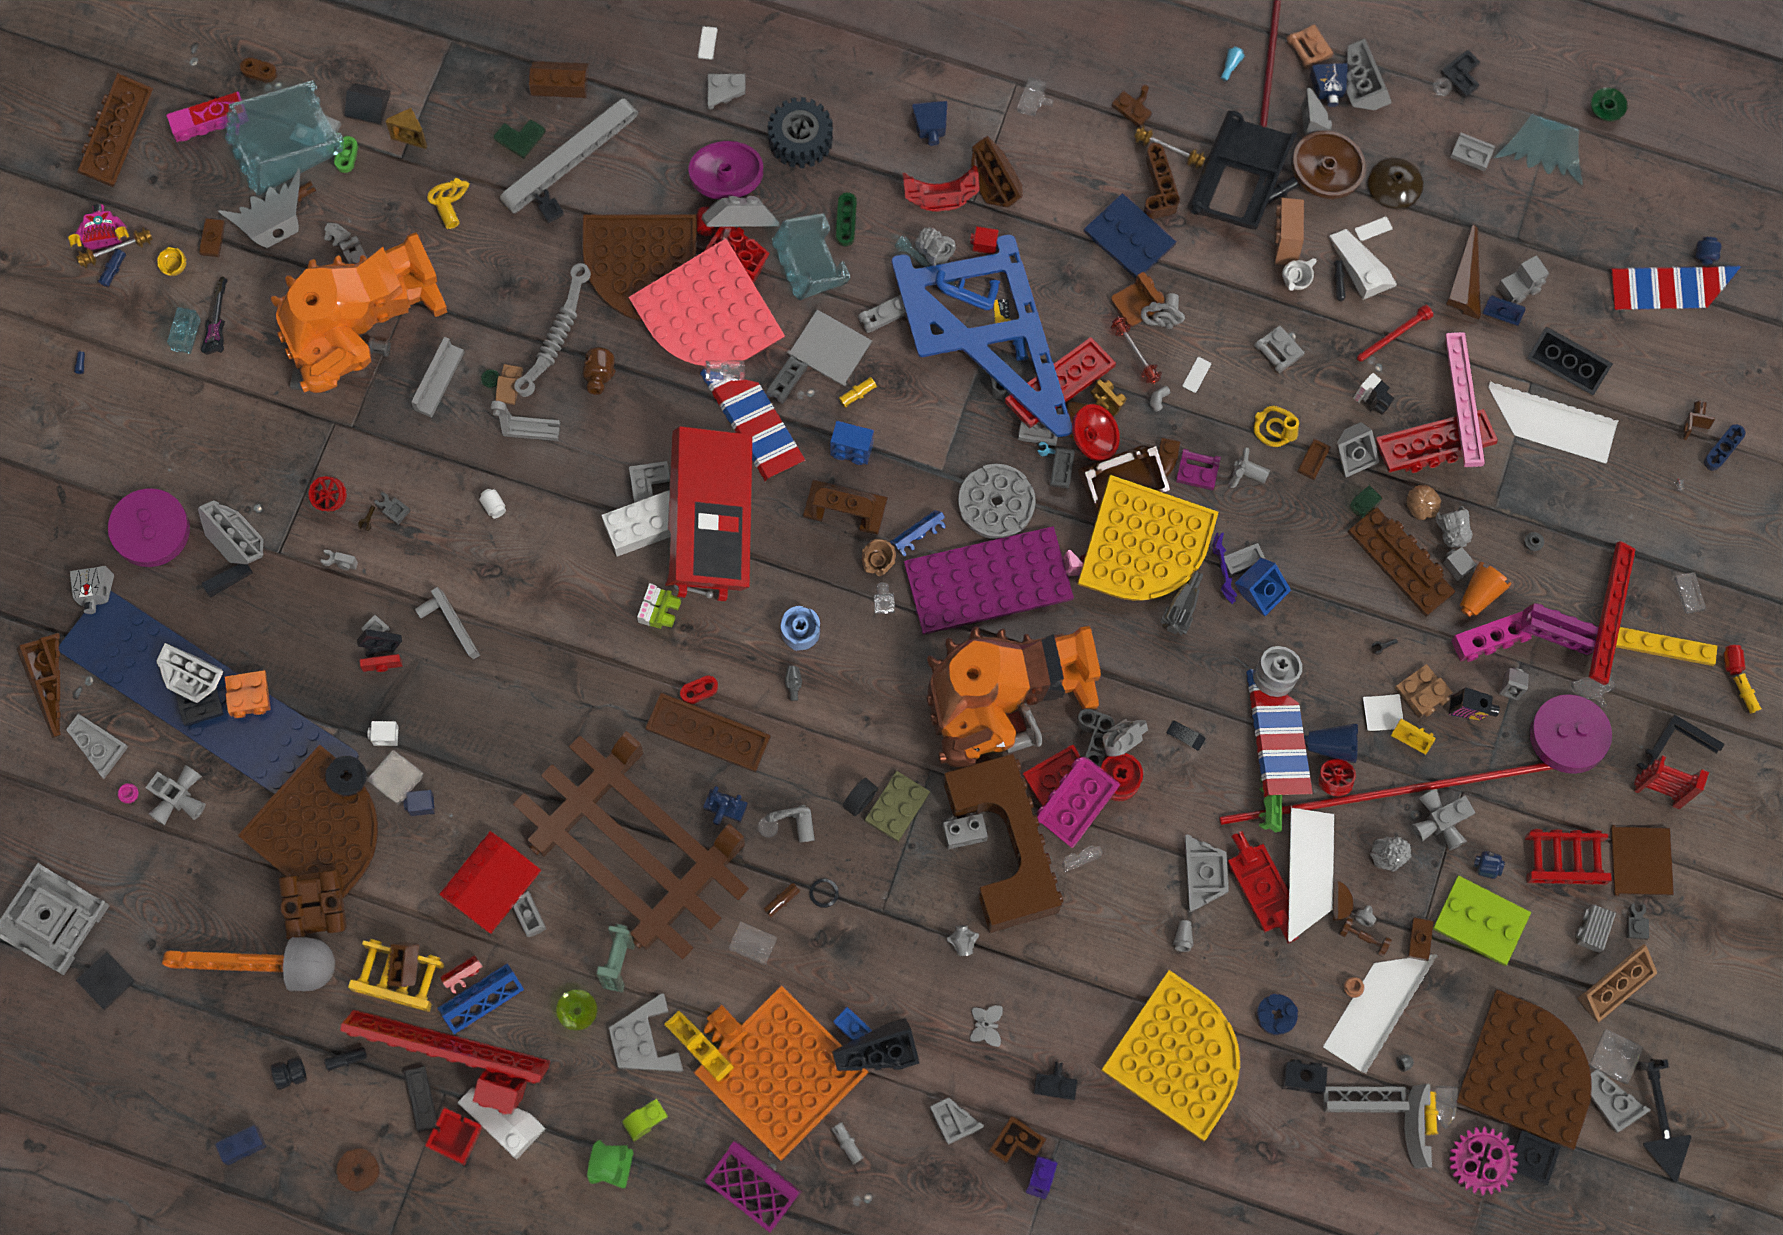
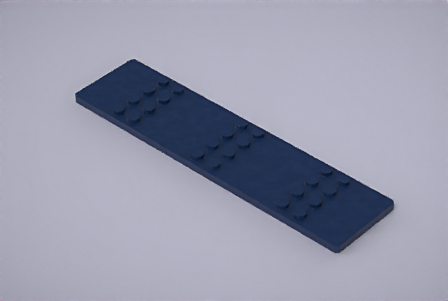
M110 591L108 602L96 605V612L94 614L84 613L59 645L61 654L273 794L283 786L319 744L335 758L340 756L359 758L357 751L270 694L271 710L266 711V713L261 715L250 713L242 718L231 717L227 708L225 677L238 675V673L112 591ZM165 643L223 670L217 688L224 715L184 726L176 692L166 687L161 669L157 664V659ZM211 693L204 698L211 697ZM190 699L185 701L186 704L194 702Z

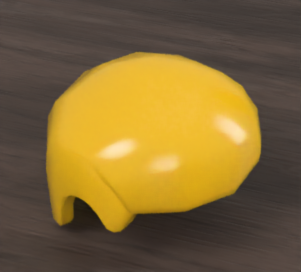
M167 247L159 254L157 266L162 273L168 276H177L186 267V257L178 248Z

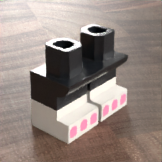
M1372 373L1360 386L1353 399L1358 403L1363 399L1370 405V412L1375 409L1383 415L1395 398L1388 393L1390 387Z

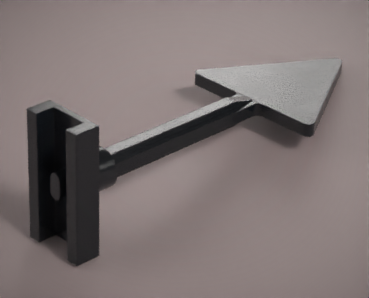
M1651 1059V1062H1635L1636 1070L1647 1071L1648 1080L1651 1081L1662 1136L1660 1140L1644 1142L1643 1146L1672 1181L1677 1182L1692 1136L1671 1137L1660 1084V1070L1669 1068L1668 1059Z

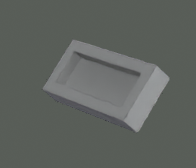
M1258 543L1224 556L1226 568L1230 576L1249 569L1260 558L1265 559Z

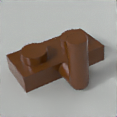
M1143 85L1140 95L1136 100L1123 90L1112 102L1111 106L1140 128L1152 114L1149 109L1142 105L1147 98L1149 87Z

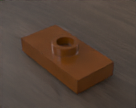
M205 218L199 251L201 256H220L225 228L224 220Z
M1420 918L1412 919L1408 958L1422 961L1429 960L1434 921Z

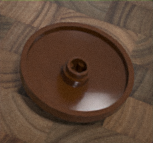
M1317 131L1305 136L1298 143L1292 155V170L1299 184L1311 194L1321 198L1339 199L1346 197L1360 186L1365 176L1366 163L1360 148L1347 136L1334 131Z

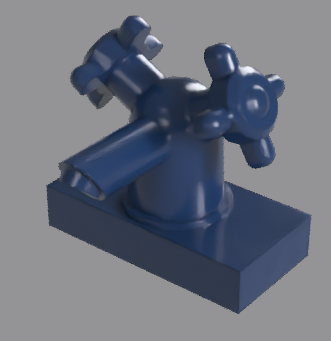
M717 786L713 790L710 789L703 809L716 813L713 823L715 825L721 824L723 816L741 823L748 806L747 802L741 800V795H737L734 798L728 794L717 792L719 789Z

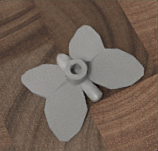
M992 1006L986 1011L981 1008L972 1009L973 1017L977 1021L975 1023L977 1028L971 1034V1041L985 1040L994 1047L1001 1045L999 1033L993 1029L998 1028V1024L994 1022L998 1021L1002 1016L1003 1008L1001 1006Z

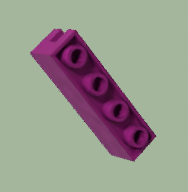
M1534 603L1523 610L1521 631L1585 655H1590L1594 652L1595 638H1597L1599 628L1594 626V624L1577 620L1574 616L1561 614L1558 610L1545 608L1542 604Z

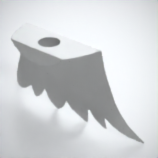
M298 168L289 188H287L286 183L283 184L280 194L272 187H269L265 201L252 196L250 199L251 210L239 207L241 214L227 211L218 212L237 225L253 241L261 246L269 248L299 230L296 208L300 168ZM282 229L284 231L283 234L277 238L273 236L274 230Z

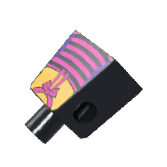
M1465 687L1451 696L1448 715L1479 721L1489 715L1497 717L1500 706L1492 704L1493 697L1491 695Z

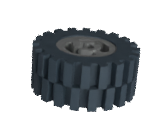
M795 97L791 98V103L789 104L787 100L783 101L782 108L779 106L775 108V114L771 113L770 121H768V141L771 152L774 151L776 159L781 157V163L786 165L788 161L790 162V167L795 168L796 164H800V168H805V164L809 163V166L812 167L815 166V160L820 163L823 161V155L827 157L829 148H832L833 122L832 118H830V113L828 110L824 111V106L821 103L816 106V101L813 99L809 103L806 102L805 97H801V101H797Z

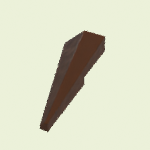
M1472 225L1446 305L1463 310L1462 314L1480 319L1478 228Z
M59 633L19 645L16 648L52 738L61 735L59 711Z

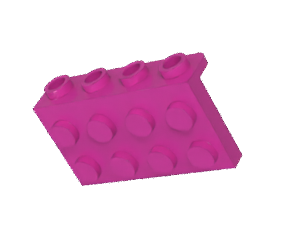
M1087 757L1078 758L1071 766L1073 768L1071 772L1064 775L1060 781V787L1049 795V802L1046 806L1043 805L1036 814L1039 823H1042L1071 848H1074L1121 785Z

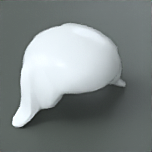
M1315 258L1309 261L1293 260L1286 264L1282 276L1289 290H1302L1309 286L1314 277L1312 267L1316 263Z

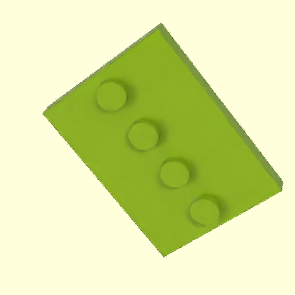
M1458 875L1433 926V930L1506 966L1531 912Z

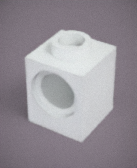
M372 721L371 728H368V739L371 740L373 746H398L399 727L396 722Z

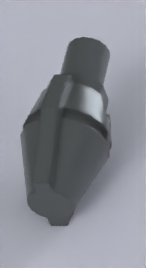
M787 666L785 684L790 692V701H798V691L802 686V678L797 666Z

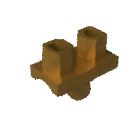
M1099 380L1091 391L1093 398L1097 401L1095 404L1107 409L1114 417L1127 399L1123 394L1115 395L1112 392L1114 385L1109 380L1105 382Z

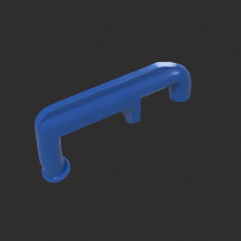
M941 269L937 272L936 284L944 294L986 311L993 308L1000 284L999 280L989 281L990 290L986 298L964 289V278H961L958 287L943 282L946 275L944 270Z

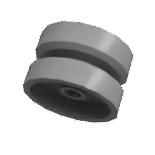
M1270 647L1263 653L1253 671L1254 682L1263 693L1269 696H1285L1292 691L1295 683L1298 681L1302 673V662L1294 651L1286 647Z

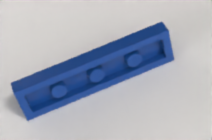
M507 963L438 1007V1010L453 1034H456L523 991L524 988ZM514 980L517 987L511 991L504 990L505 985ZM490 994H498L497 1000L487 1002ZM475 1004L481 1005L478 1012L469 1013L471 1006ZM456 1016H463L462 1022L453 1026L450 1020Z

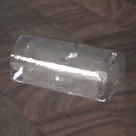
M743 360L705 361L704 363L706 381L744 380L745 366Z

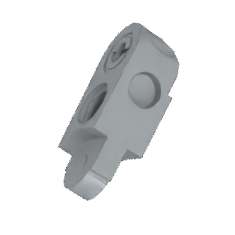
M1125 719L1110 728L1103 736L1106 755H1122L1143 741L1142 734L1148 731L1146 721L1136 720L1130 722Z

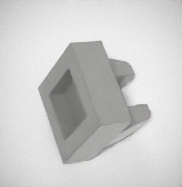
M327 223L324 228L326 230L325 240H331L334 236L335 240L332 244L334 246H339V243L348 240L351 234L337 223Z

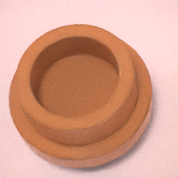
M1349 978L1344 984V991L1349 997L1357 998L1364 992V983L1359 978Z

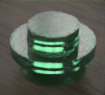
M493 369L486 370L481 376L482 384L487 388L496 387L498 376H500L499 373Z

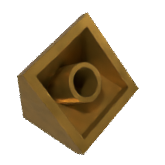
M411 108L386 119L391 139L423 149L427 148L423 130Z

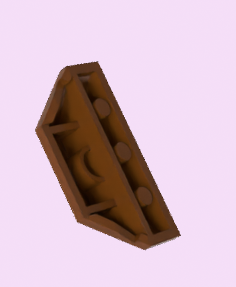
M989 136L976 143L972 147L971 168L977 166L979 189L987 204L1009 208L1023 197L1022 183L1004 152Z

